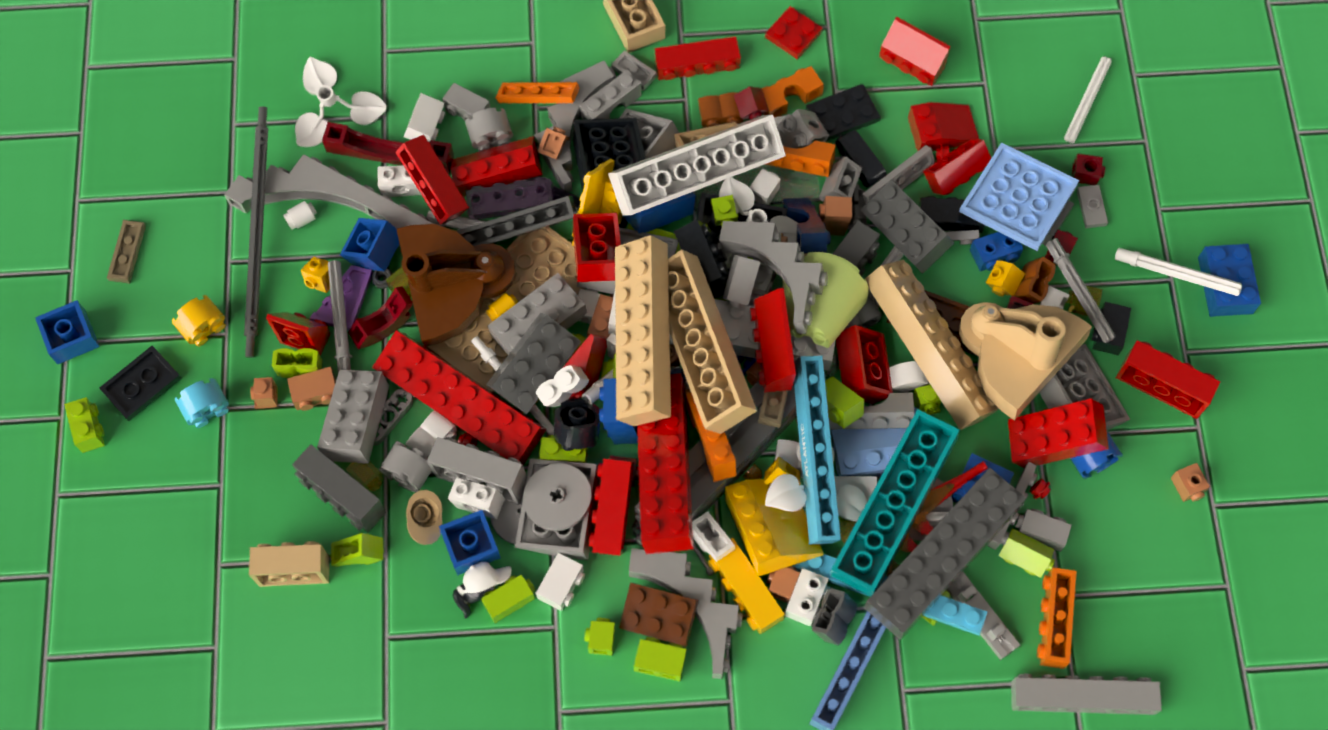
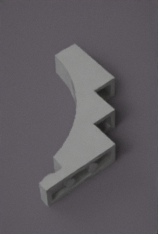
M605 61L599 62L560 81L578 83L580 89L574 103H556L547 108L548 118L553 125L549 129L553 130L554 126L566 131L565 135L569 136L570 139L569 141L566 140L559 160L544 154L541 155L561 189L567 192L572 191V182H574L569 171L573 170L571 159L573 122L581 118L579 105L616 78L613 68L611 66L608 67ZM545 130L534 135L537 148L540 146Z

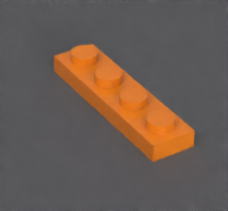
M577 82L502 83L496 99L498 103H574L580 88Z

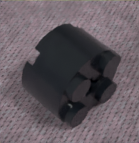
M575 398L560 403V407L555 409L554 438L561 444L562 449L572 451L573 449L593 448L597 445L600 431V409L597 405L592 403L591 406L585 403L584 399Z

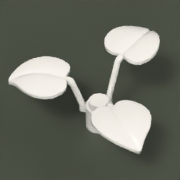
M309 57L303 72V84L310 94L317 95L320 101V116L318 117L315 113H306L299 117L295 125L296 144L301 147H313L323 143L322 138L327 125V121L322 120L324 118V107H330L336 101L348 108H352L350 116L354 122L360 125L374 123L386 111L387 107L381 98L373 93L364 91L355 93L352 96V104L347 103L335 95L332 89L337 80L335 69L325 62Z
M733 177L724 180L720 188L719 197L733 195L736 213L740 212L741 215H749L746 222L769 223L767 215L763 210H750L754 205L755 196L747 185L735 180ZM786 216L773 217L770 223L776 224L778 232L788 237V242L796 243L798 223ZM718 243L719 249H722L721 244ZM725 252L728 259L725 263L728 268H731L734 255L747 258L745 255Z
M799 443V444H798V447H797V456H798V459H799L800 462H801L800 443ZM832 448V458L834 461V451ZM780 475L770 485L765 505L785 511H797L802 507H806L804 486H799L797 478L793 475ZM843 485L839 488L838 493H836L838 516L847 520L857 521L867 504L864 493L852 485Z

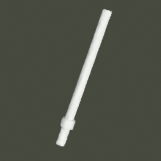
M478 336L474 337L471 342L481 353V358L486 363L489 362L494 370L497 371L501 363L495 357L496 353L491 348H488ZM534 404L530 409V413L542 426L547 428L546 432L549 435H554V426Z

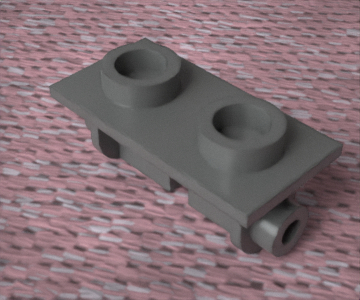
M856 184L852 195V218L847 230H851L857 221L867 226L866 216L860 210L866 204L863 197L865 190H862L858 184Z

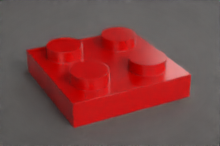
M789 6L765 33V38L798 60L822 33L823 27Z

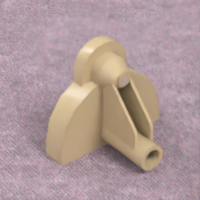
M983 302L974 304L965 311L961 318L959 335L962 343L979 356L977 374L985 394L1003 413L1015 420L1088 339L1092 326L1080 317L1058 307L1033 304L1009 309L995 303Z

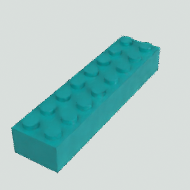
M917 409L831 569V576L870 597L880 587L958 440L960 429Z

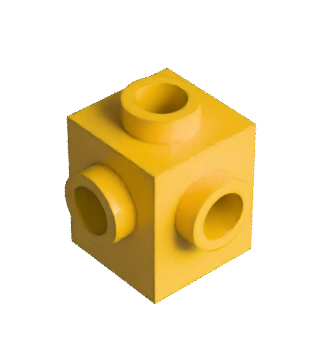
M313 256L300 270L307 287L324 293L330 290L328 260Z

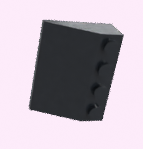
M637 118L574 120L573 145L582 192L585 185L583 182L585 175L597 168L601 163L613 159L615 161L613 171L646 159Z

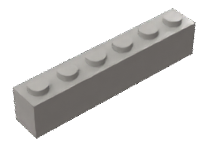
M1019 674L1018 678L1015 677L1011 682L1012 711L1156 715L1162 711L1160 682H1152L1151 678H1138L1137 681H1128L1127 677H1115L1113 680H1104V677L1092 676L1089 677V680L1080 679V676L1075 675L1066 676L1065 679H1056L1055 675H1042L1041 678H1032L1031 674Z

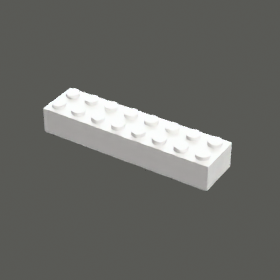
M773 114L763 115L612 171L608 175L622 215H633L785 157L786 154Z

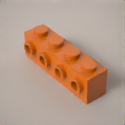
M1053 567L1047 575H1044L1042 588L1046 589V595L1041 601V612H1044V620L1040 621L1039 635H1042V644H1039L1037 649V658H1041L1040 666L1064 669L1070 664L1076 571Z

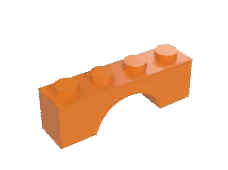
M815 140L803 148L783 146L786 156L765 165L829 177L835 160L836 144Z
M687 393V412L693 428L696 427L700 435L706 462L713 481L716 482L735 477L736 460L725 432L720 434L704 428L692 393Z

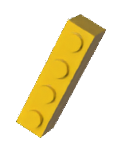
M731 538L730 540L734 543L735 550L717 562L709 554L710 560L708 563L715 573L719 572L723 578L721 583L727 592L731 591L735 596L733 600L735 605H738V609L740 611L744 610L749 617L746 620L753 631L757 629L759 634H762L781 622L785 614L761 578L757 576L755 569L734 538Z

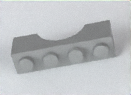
M890 393L884 402L875 406H864V416L844 429L908 428L914 416L913 393ZM829 419L830 430L843 429Z

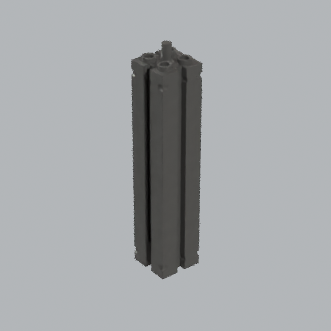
M758 381L750 389L757 411L725 431L736 460L735 477L716 482L713 481L701 440L689 451L692 522L705 514L725 493V487L732 485L797 418L794 383L792 390H788L780 428L758 423L764 388L763 385H759ZM639 502L635 506L636 514L634 521L636 522L635 526L641 531ZM641 534L636 538L640 545H642Z

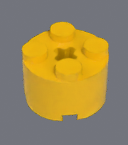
M202 295L204 299L199 300L196 297L187 302L177 311L179 316L177 320L172 319V324L189 344H196L197 347L204 345L208 341L207 337L213 332L219 333L226 326L224 323L225 316L207 295Z

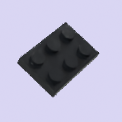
M863 84L806 105V110L817 115L829 134L826 142L843 136L852 130H858L879 122L881 118Z
M152 345L99 387V389L122 415L130 421L177 383L181 376Z

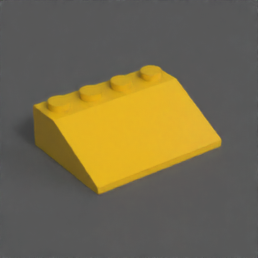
M764 479L745 480L725 487L726 504L758 577L823 556L820 544L809 545L807 516L803 507L797 511H785L765 505L767 491L772 483L770 482L766 485Z

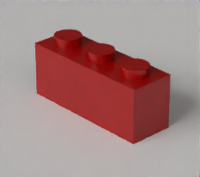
M971 138L926 168L923 173L933 193L948 195L958 185L968 182L970 177L976 173L983 172L991 160V155L984 140Z

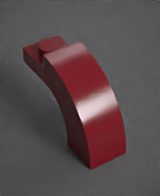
M396 287L380 309L366 317L355 320L348 334L358 349L371 346L385 339L410 318L409 309L413 305V301L404 287Z

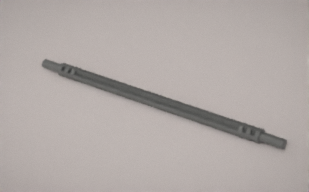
M263 106L259 107L258 126L255 127L244 336H246L245 357L254 358L255 337L258 336L268 147L267 107Z

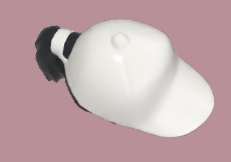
M484 561L470 566L464 574L463 583L453 591V599L462 610L465 619L469 617L471 612L470 603L479 601L486 592L493 590L495 585L504 583L511 577L512 569L510 566L494 569L489 563Z

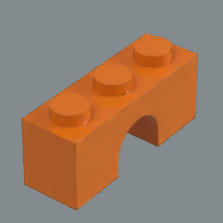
M812 66L805 69L801 68L794 75L788 78H781L776 84L762 88L769 109L764 115L773 114L774 117H780L787 114L788 102L785 97L789 95L798 96L804 104L822 96L824 84Z

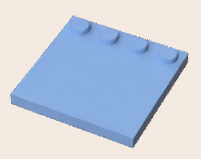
M1001 143L963 202L959 212L1038 251L1076 189L1079 180Z

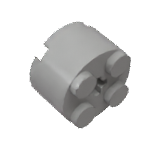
M496 108L483 109L472 114L473 119L470 121L468 118L466 119L465 124L472 146L478 149V152L511 143L510 139L513 137V133L505 109L501 108V111H496Z
M398 441L395 442L379 469L389 480L392 481L394 479L399 482V486L415 493L422 488L432 471L427 463V459L423 458L425 454L416 448L409 450L407 446Z

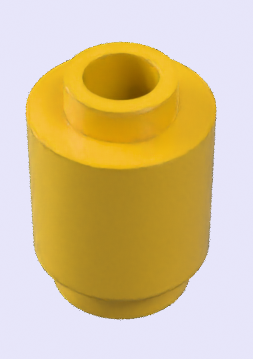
M505 293L489 305L486 313L494 321L516 305L518 300L513 294L508 295Z

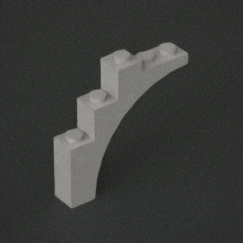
M723 221L719 238L723 252L741 254L757 259L780 275L793 295V322L797 334H806L808 325L812 323V312L810 309L811 305L815 304V294L822 295L823 286H827L828 274L824 272L822 263H805L804 252H801L799 244L781 242V232H778L775 223Z
M631 548L629 577L647 580L666 588L674 594L698 600L695 616L701 623L709 641L712 656V678L722 679L723 672L727 673L729 658H724L725 649H730L731 635H726V633L736 634V627H741L742 613H738V605L711 603L710 601H715L717 587H712V579L685 577V575L690 576L691 562L687 561V554L672 552L646 554L643 549Z

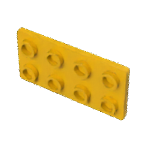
M613 159L601 163L597 168L585 175L583 181L585 185L580 196L581 204L577 214L617 213L618 223H621L622 213L608 173L613 171L615 162Z

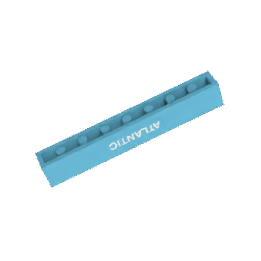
M800 356L794 361L796 371L794 390L803 484L806 494L805 505L809 545L831 544L841 539L823 357Z

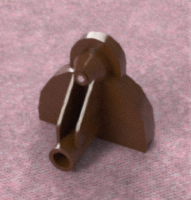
M437 224L409 225L397 228L403 256L402 268L408 278L421 341L425 347L442 343L462 334L478 317L484 300L505 293L514 282L516 277L515 263L510 253L502 246L493 243L473 246L457 231Z

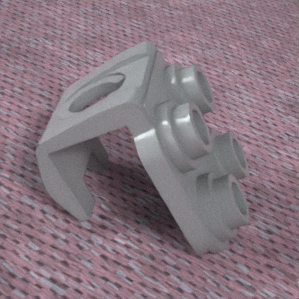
M797 109L793 114L786 115L777 126L782 145L789 148L806 147L812 143L813 139L826 142L829 137L814 112Z

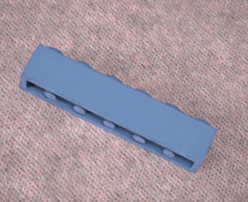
M868 611L810 721V725L819 730H834L886 628Z

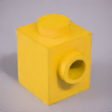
M997 260L986 284L998 296H1014L1025 273L1013 263Z

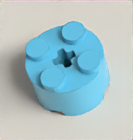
M214 378L209 379L210 383L205 384L201 380L188 386L180 392L182 396L180 399L175 398V402L188 425H195L196 428H201L209 423L208 419L215 415L216 417H221L228 413L227 406L229 403Z

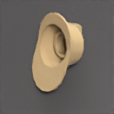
M420 490L414 493L409 499L406 509L408 533L419 544H432L441 535L439 526L442 525V504L439 497L428 490Z

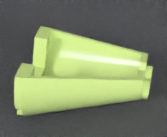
M810 252L807 256H804V262L822 263L824 272L828 274L827 286H823L822 295L815 294V304L811 305L810 309L812 312V323L808 325L807 333L797 334L793 322V295L783 280L790 335L797 338L809 336L813 339V343L829 348L866 304L869 287L866 279L860 276V270L846 259L830 253Z

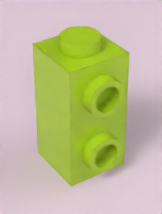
M1013 528L999 554L1005 562L1012 565L1015 564L1023 568L1028 574L1037 575L1040 578L1045 570L1050 572L1055 562V559L1052 558L1054 549Z
M522 574L518 577L514 575L505 581L503 586L486 592L481 600L492 620L496 623L535 599L533 592L536 590L529 578L525 580Z

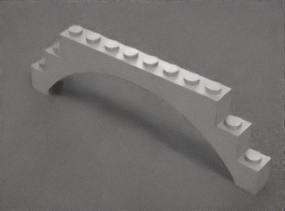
M303 154L290 173L283 167L277 168L273 165H270L266 171L264 205L287 200H321L352 207L377 220H387L396 228L409 225L434 224L420 213L417 215L411 212L407 206L394 203L387 195L382 194L381 196L375 193L370 186H362L349 175L345 177L334 167L323 165L315 157L310 158ZM238 175L224 194L229 205L246 214L251 209L252 178H244Z

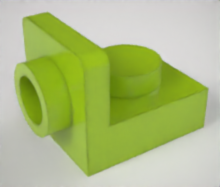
M733 195L711 199L716 226H722L723 221L738 222V213H736Z

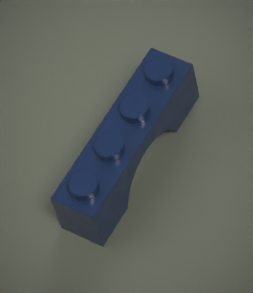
M808 197L784 198L783 208H787L786 217L798 223L796 243L799 244L801 252H804V254L810 252L827 253V244H830L831 236L830 232L826 230L825 223L821 221L820 214L816 212L815 205H812Z

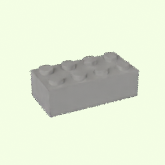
M557 273L490 323L488 328L491 336L505 353L509 355L540 313L547 314L567 330L584 317L587 313L586 305L561 275Z
M339 370L317 449L331 461L369 463L390 386L382 371Z
M437 437L427 459V463L437 478L452 483L455 482L456 478L496 488L506 501L519 505L527 474L519 460L501 458L499 454L493 451H487V453L480 451L478 447L472 444L461 445L450 437L445 439Z

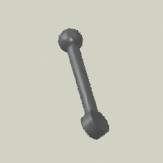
M693 539V550L705 566L707 575H714L715 572L709 566Z

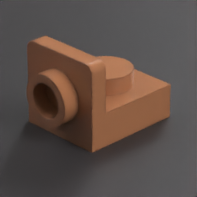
M554 126L553 130L546 128L537 152L559 160L566 140L569 141L570 137L565 135V130Z

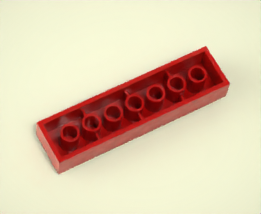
M398 330L395 331L372 367L376 371H382L386 378L505 459H517L521 462L522 466L547 430V428L446 360Z
M681 373L670 375L671 417L637 425L641 542L646 554L694 549L686 391Z

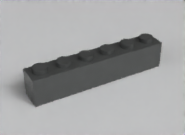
M566 196L461 229L457 232L473 246L495 244L572 220L573 214H577L573 196Z

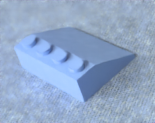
M907 428L830 430L837 476L881 477Z

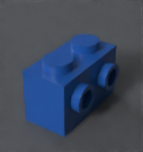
M995 232L973 240L969 250L979 271L986 269L991 271L997 260L1008 263L1016 262L1023 251V247L1020 242L1000 232Z

